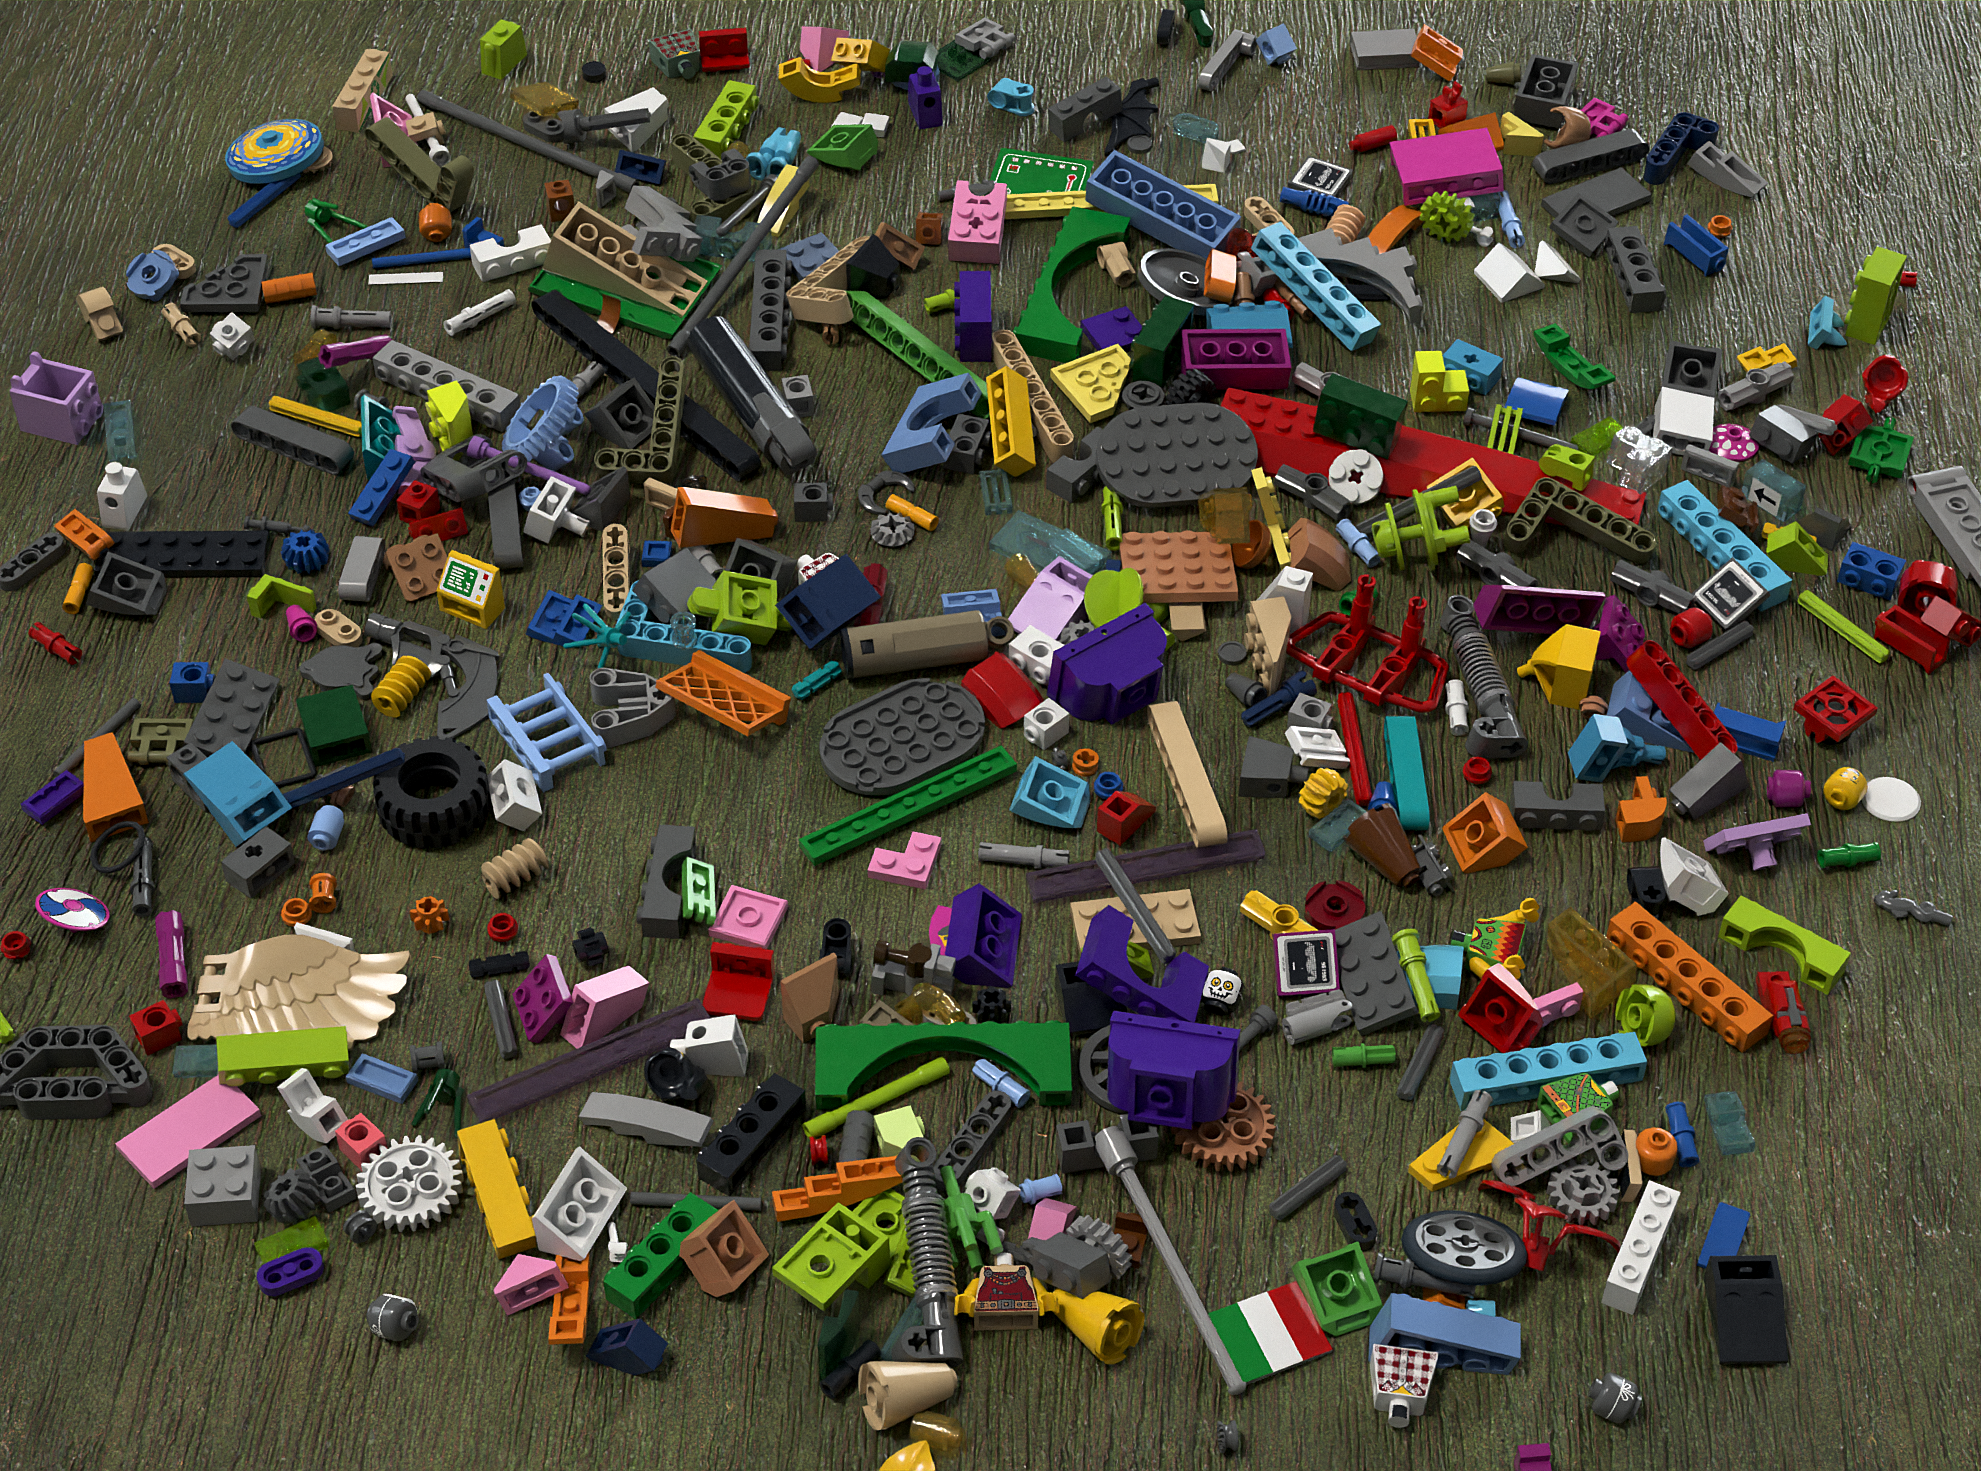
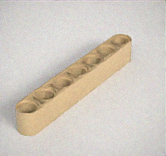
M1005 329L994 332L992 335V360L998 370L1008 366L1027 378L1031 422L1037 429L1036 436L1049 459L1053 463L1063 455L1073 459V433L1015 334Z
M1171 701L1148 705L1147 716L1149 726L1195 846L1201 848L1227 843L1228 834L1225 820L1178 702Z

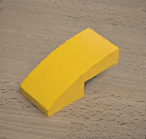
M1785 343L1767 351H1764L1759 346L1737 356L1738 362L1746 373L1750 369L1759 368L1764 370L1784 361L1791 366V369L1797 367V359Z

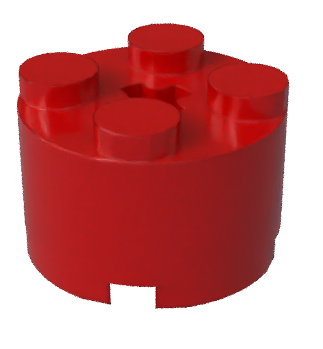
M1916 560L1912 562L1911 566L1904 571L1900 580L1898 606L1918 619H1921L1935 596L1956 606L1958 580L1955 570L1933 561Z

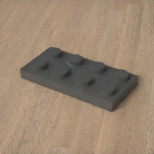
M225 659L183 742V747L192 742L208 758L233 741L246 754L280 679Z
M1382 911L1336 929L1338 973L1346 998L1352 1003L1351 1012L1360 1035L1364 1036L1419 1013L1405 972L1400 967V958L1395 945H1393L1392 936Z

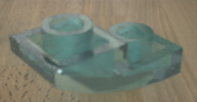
M1736 1091L1706 1094L1704 1096L1706 1110L1722 1155L1754 1152L1755 1140L1745 1123L1746 1111Z

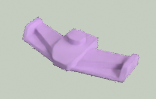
M395 406L392 417L396 420L401 435L396 436L395 450L411 455L416 461L399 487L398 494H402L414 480L426 484L421 476L420 469L436 456V448L427 439L416 409L413 407Z

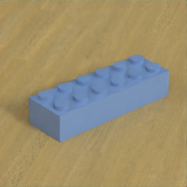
M1115 150L1087 180L1086 202L1107 213L1130 217V225L1175 249L1191 252L1207 259L1211 249L1226 252L1231 243L1239 236L1240 215Z

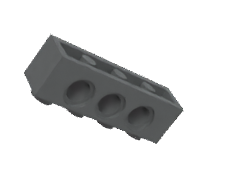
M1638 226L1608 228L1604 249L1629 312L1660 311L1662 300L1666 298V289L1660 283L1659 271L1657 268H1654L1652 263V254L1647 251L1645 237L1641 236Z

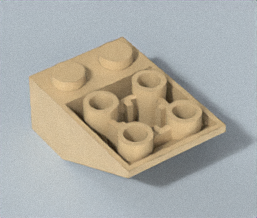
M1284 596L1251 601L1250 613L1246 614L1248 633L1244 634L1245 647L1252 652L1253 669L1258 670L1259 682L1263 683L1268 697L1277 692L1288 655L1286 649L1289 642L1291 614Z

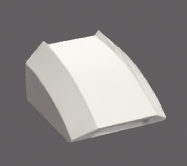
M1662 838L1660 847L1661 872L1664 888L1669 900H1675L1696 912L1697 916L1714 912L1729 893L1711 864L1667 838Z

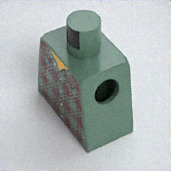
M692 29L649 39L650 59L668 78L682 75L685 79H690L699 71V50Z

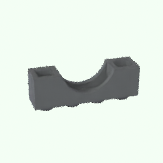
M659 824L657 836H652L651 854H653V859L647 860L646 877H649L648 883L643 882L641 892L644 904L643 906H638L637 924H642L643 937L680 939L683 923L682 896L670 891L666 884L672 877L682 872V864L686 857L695 858L697 847L695 827Z

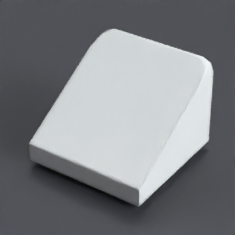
M1541 1110L1511 1117V1141L1514 1144L1550 1126L1549 1121Z

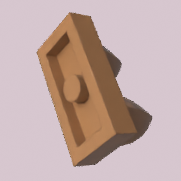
M881 222L874 235L878 236L899 263L915 270L925 246L887 223Z

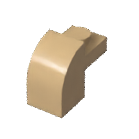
M103 286L77 295L76 300L86 323L90 322L98 342L123 334L122 326L113 308V301Z

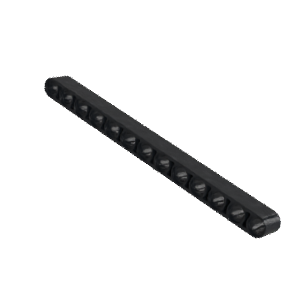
M551 290L531 302L535 316L591 363L596 362L595 366L599 363L603 367L604 373L618 385L635 378L655 406L659 372L557 290ZM685 394L680 435L736 481L761 468V459L752 447ZM668 395L665 398H673L675 395ZM667 418V419H665V422H669V421H671L672 419H671V418Z

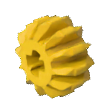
M1319 768L1315 774H1310L1308 781L1304 782V788L1299 792L1301 796L1298 802L1312 817L1327 819L1331 813L1335 814L1337 808L1342 805V800L1347 796L1345 791L1348 788V784L1336 771L1329 768Z

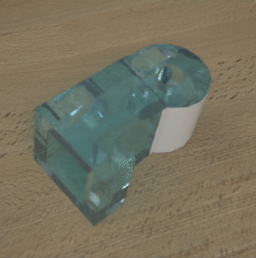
M1497 192L1457 198L1459 200L1465 198V206H1472L1470 212L1475 214L1473 222L1498 218L1500 197Z

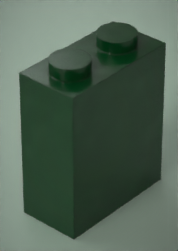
M353 684L296 699L299 717L315 767L372 752L369 732Z

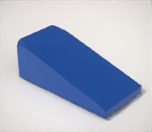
M1722 1202L1718 1204L1697 1266L1706 1269L1710 1256L1737 1255L1750 1218L1748 1211Z

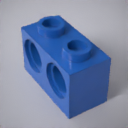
M1852 542L1842 561L1837 582L1891 600L1901 580L1906 560Z

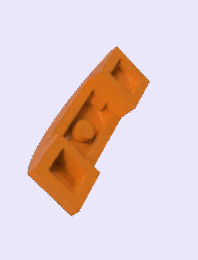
M1400 205L1390 211L1375 226L1368 237L1372 246H1377L1379 254L1390 251L1410 228L1416 230L1424 222L1419 220L1420 210L1410 205Z
M590 1251L582 1261L556 1255L555 1262L567 1281L569 1288L554 1294L553 1314L550 1317L549 1345L583 1343L585 1340L589 1306Z

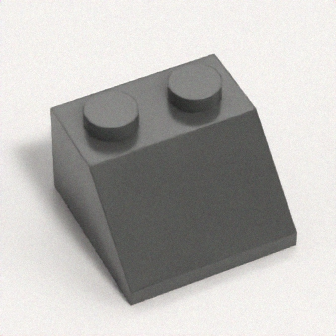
M632 378L616 387L584 415L601 437L624 449H632L652 432L655 406L636 379Z
M737 538L725 571L777 580L778 598L788 586L797 560L751 540Z

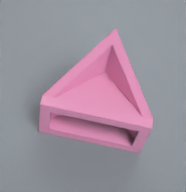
M802 26L800 51L805 59H810V66L813 70L822 72L835 63L831 61L836 39L837 37L849 38V31L826 27Z

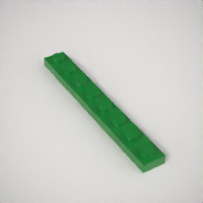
M1002 745L800 838L799 847L813 866H816L1017 772V763Z

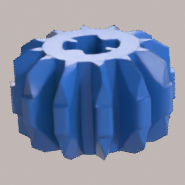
M301 529L300 533L297 534L290 532V537L283 539V546L281 547L282 559L289 570H296L297 574L303 571H307L310 574V571L313 569L320 571L321 565L327 564L328 552H330L328 543H326L322 533H315L313 529H310L308 532H304Z

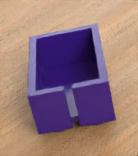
M960 271V282H954V297H960V299H955L954 301L955 334H960V336H955V351H960V362H991V271Z

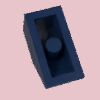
M639 1318L600 1329L586 1357L591 1361L622 1372L638 1375L652 1372L661 1364L663 1360L662 1354L668 1342Z

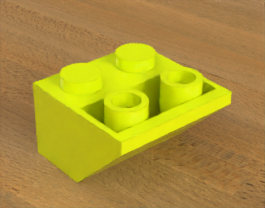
M456 380L427 390L429 402H426L425 406L432 422H429V429L434 438L438 437L442 451L473 436L468 398L458 381ZM462 452L457 453L453 460L459 461Z

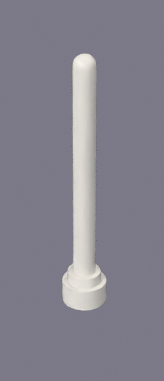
M408 94L406 101L414 117L424 115L415 96ZM435 136L426 138L431 149L429 157L439 167L449 163L451 155L445 146L439 145Z

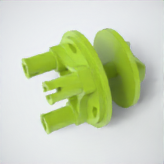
M1456 486L1425 493H1418L1417 489H1413L1412 495L1417 525L1397 529L1390 502L1385 503L1387 519L1372 524L1373 538L1379 557L1396 556L1399 570H1405L1400 542L1421 538L1430 571H1433L1435 566L1438 565L1437 553L1444 552L1449 547L1471 543L1467 526L1462 525L1443 531L1442 529L1439 530L1434 514L1435 507L1460 501Z

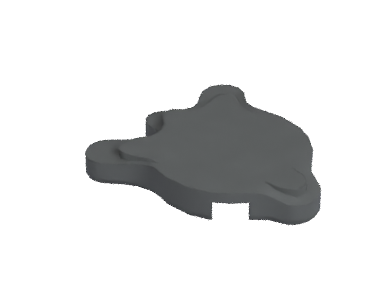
M371 643L363 647L346 645L328 647L301 664V676L312 683L318 684L320 690L324 692L353 684L356 696L363 700H369L373 692L371 682L379 675L378 667L371 665V663L382 657V646L379 643Z

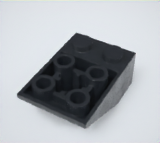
M1777 1255L1710 1256L1703 1279L1719 1364H1787L1788 1354L1783 1285Z

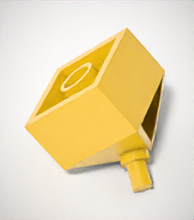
M1566 624L1534 651L1532 658L1527 661V664L1517 668L1518 675L1521 678L1530 674L1536 675L1549 704L1580 710V701L1587 698L1601 631Z

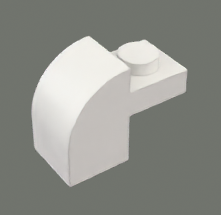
M301 1068L277 1087L290 1108L287 1112L300 1129L316 1141L329 1142L336 1136L335 1130L348 1120L337 1100L322 1094L307 1069Z

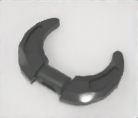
M882 471L875 474V478L869 483L861 485L858 490L859 503L865 510L873 514L885 515L886 510L874 503V492L882 485L898 484L905 487L910 493H913V482L900 472Z

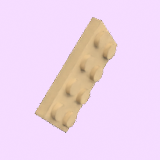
M1190 889L1140 895L1173 947L1201 944V933ZM1119 897L1070 903V912L1080 957L1081 948L1084 946L1091 919L1106 906L1110 905L1133 919ZM1134 921L1129 941L1147 950L1152 949Z

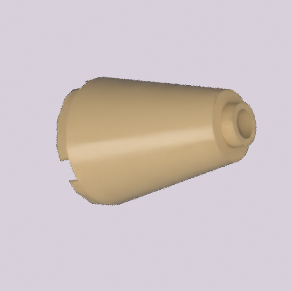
M870 1361L862 1364L858 1375L859 1395L866 1394L868 1405L862 1406L864 1414L874 1430L888 1429L952 1397L954 1389L957 1388L956 1373L946 1363Z

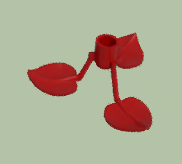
M1482 1180L1479 1184L1478 1191L1500 1189L1512 1193L1516 1196L1514 1202L1524 1209L1522 1241L1527 1252V1260L1524 1266L1544 1271L1548 1255L1555 1254L1557 1246L1567 1234L1594 1235L1611 1244L1618 1253L1620 1251L1621 1244L1613 1236L1588 1226L1566 1223L1552 1244L1548 1245L1550 1238L1540 1235L1545 1216L1568 1220L1567 1215L1552 1207L1538 1205L1531 1201L1530 1198L1535 1200L1536 1196L1519 1187L1496 1180ZM1530 1216L1532 1219L1538 1218L1535 1232H1531L1529 1236Z

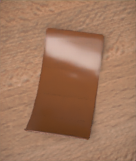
M602 294L603 305L598 324L610 334H613L619 321L621 302L617 298Z

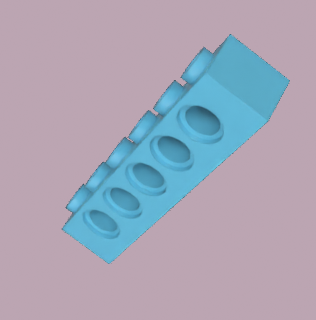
M1282 222L1259 230L1251 249L1350 351L1373 341L1382 324Z
M1688 480L1661 491L1657 511L1714 568L1719 570L1733 557L1770 593L1771 596L1757 607L1760 611H1764L1788 599L1792 579L1731 521L1719 516L1718 509Z
M1635 1032L1615 1033L1605 1037L1584 1038L1575 1042L1554 1043L1545 1047L1524 1048L1520 1051L1493 1053L1489 1056L1463 1058L1459 1061H1453L1450 1083L1460 1111L1466 1110L1475 1090H1481L1479 1098H1481L1483 1091L1490 1094L1493 1098L1490 1106L1538 1098L1541 1086L1582 1073L1589 1074L1598 1086L1608 1081L1614 1082L1615 1085L1643 1081L1647 1060Z

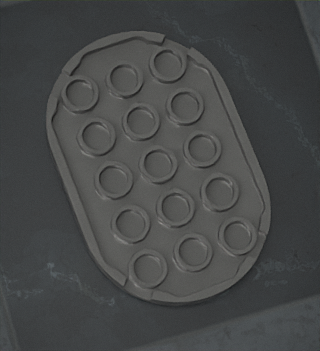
M1211 403L1151 406L1125 411L1117 415L1106 425L1099 437L1096 449L1097 470L1107 488L1111 492L1114 490L1117 494L1124 497L1126 502L1147 508L1205 504L1229 499L1238 494L1253 476L1251 470L1255 469L1258 458L1256 440L1249 426L1234 412Z
M930 678L904 681L847 707L833 716L825 725L824 733L819 741L820 761L827 775L842 788L864 795L890 796L919 784L968 759L982 742L985 728L984 712L974 695L953 682L947 681L946 684L930 682Z

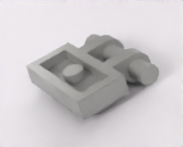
M984 17L957 33L955 43L973 52L979 48L982 49L979 55L985 59L997 55L1000 49L1004 50L1010 47L1016 37L1013 33H1003L1002 25Z

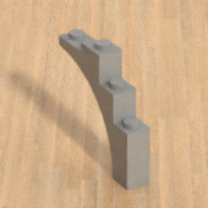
M633 185L624 208L638 217L648 227H640L632 251L638 255L671 256L677 261L694 262L700 251L703 238L694 233L697 225L689 221L691 213L648 186Z
M1332 228L1297 238L1333 275L1344 276L1373 285L1391 297L1400 306L1411 324L1421 321L1420 310H1423V303L1420 295L1415 296L1414 291H1416L1414 270H1417L1418 267L1414 255H1409L1406 246L1379 254L1377 246H1372L1369 237L1343 245L1340 236L1335 237Z

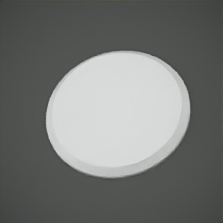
M1879 777L1867 783L1868 789L1862 799V803L1868 812L1875 817L1889 822H1903L1913 818L1919 812L1921 806L1920 796L1905 781L1893 777Z

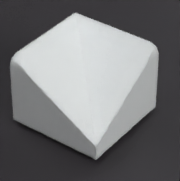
M1207 138L1202 168L1225 173L1230 163L1231 143Z

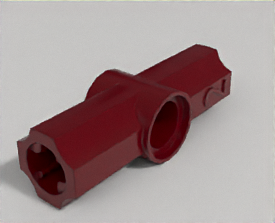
M871 563L868 567H864L863 574L882 598L858 616L854 621L853 627L880 623V618L883 615V601L888 579V569L884 568L881 564Z

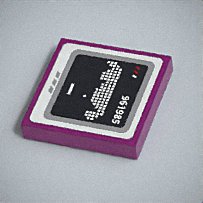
M1335 929L1272 934L1277 996L1323 993L1340 989Z

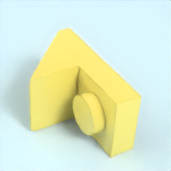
M1507 112L1503 114L1500 126L1502 137L1505 138L1503 154L1537 156L1540 154L1544 135L1512 113Z

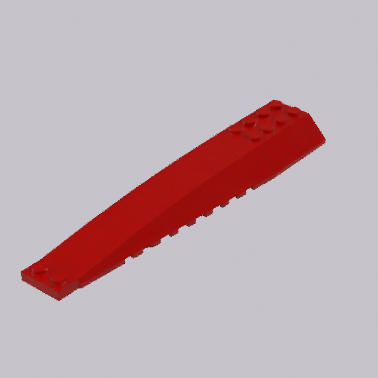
M1227 388L1221 406L1237 414L1249 426L1255 437L1258 450L1255 469L1262 467L1264 476L1275 478L1279 468L1285 464L1307 475L1310 473H1320L1327 477L1328 486H1330L1329 468L1334 460L1346 451L1359 450L1353 446L1313 432L1318 406L1240 389ZM1403 425L1399 440L1388 460L1372 454L1379 461L1384 474L1379 492L1386 493L1387 498L1396 499L1397 495L1413 497V489H1417L1418 493L1426 490V486L1470 458H1473L1503 497L1504 507L1501 508V516L1515 514L1535 483L1543 477H1549L1637 525L1640 521L1646 492L1618 487L1593 478L1583 491L1572 488V481L1557 475L1548 476L1540 469L1539 462ZM1356 470L1352 471L1349 481H1355L1357 484L1361 483V476L1364 475L1363 472L1357 473ZM1541 492V493H1540L1542 496H1545V497L1551 496L1550 494H1548V493H1546V492ZM1569 505L1564 506L1568 510L1574 509L1572 506ZM1533 513L1526 514L1529 517H1537ZM1549 516L1545 520L1546 523L1564 525ZM1588 519L1592 523H1598L1596 519Z

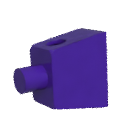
M927 66L920 67L917 73L911 74L908 83V104L919 130L943 126L941 90L932 69ZM924 102H928V107L924 105Z

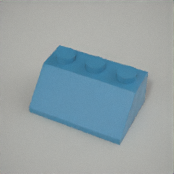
M1266 301L1265 305L1244 302L1236 307H1229L1227 304H1216L1213 308L1206 309L1207 329H1286L1288 348H1293L1288 310L1279 301Z

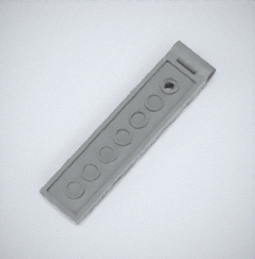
M1955 466L1909 476L1907 479V489L1912 497H1916L1914 504L1966 579L1974 578L1981 588V495L1966 475L1962 466Z

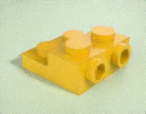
M1470 458L1426 486L1428 489L1472 466H1476L1479 469L1482 479L1458 491L1459 502L1439 506L1443 511V516L1452 528L1462 525L1467 526L1469 534H1471L1469 520L1477 510H1489L1496 518L1501 514V508L1504 507L1502 495L1473 458Z

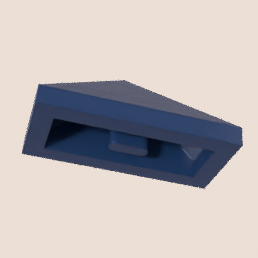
M620 150L615 172L634 179L661 185L667 161Z

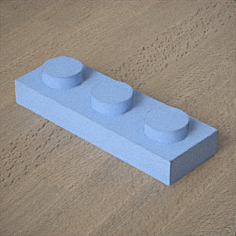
M391 217L325 245L327 254L338 266H341L406 237L404 229Z

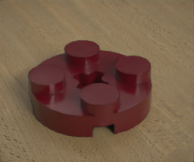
M1336 880V884L1327 885L1326 881L1314 885L1306 895L1304 917L1306 921L1318 930H1336L1365 917L1366 905L1364 903V896L1357 887L1345 881ZM1337 904L1341 906L1340 910H1332L1329 905L1334 907Z

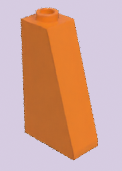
M678 487L671 532L679 548L735 542L737 538L746 540L773 537L774 526L778 523V516L776 510L772 509L769 501L765 498Z
M113 732L84 741L83 820L90 842L96 841L106 829L116 823L123 821H133L139 825L149 823L143 801ZM132 827L118 829L109 836L132 829Z

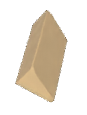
M1169 602L1171 628L1181 642L1206 632L1203 602Z

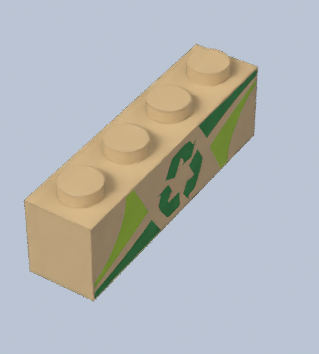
M377 49L365 50L332 106L337 130L360 133L372 112L370 95L375 93L381 97L393 76L389 52Z

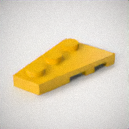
M1483 1118L1484 1126L1480 1132L1476 1133L1456 1177L1449 1178L1450 1170L1447 1176L1444 1177L1437 1171V1165L1440 1163L1458 1127L1457 1125L1409 1164L1408 1173L1433 1192L1465 1180L1467 1175L1482 1169L1484 1171L1491 1170L1492 1159L1495 1154L1514 1143Z

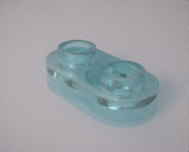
M1180 113L1173 118V131L1180 136L1205 144L1207 138L1217 140L1219 137V125L1214 121L1189 113Z

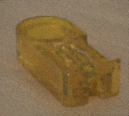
M324 329L317 331L310 338V342L299 353H294L293 358L296 371L309 375L321 364L318 357L320 346L337 343L336 335Z

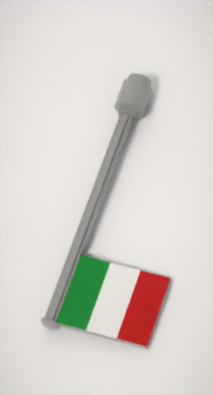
M1111 1126L1103 1129L1095 1136V1148L1109 1175L1121 1177L1229 1387V1394L1239 1395L1250 1383L1332 1352L1333 1349L1316 1321L1297 1281L1207 1314L1134 1172L1138 1158L1125 1133L1120 1131L1117 1126Z

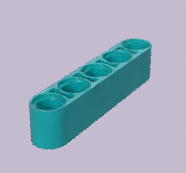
M1385 716L1384 739L1390 782L1393 786L1398 809L1397 815L1404 831L1428 830L1430 823L1429 805L1415 716Z

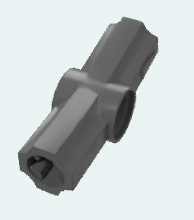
M1285 464L1279 468L1274 479V485L1301 497L1302 503L1307 508L1321 509L1339 521L1348 518L1349 513L1353 510V502L1328 486L1327 477L1320 473H1310L1307 475Z

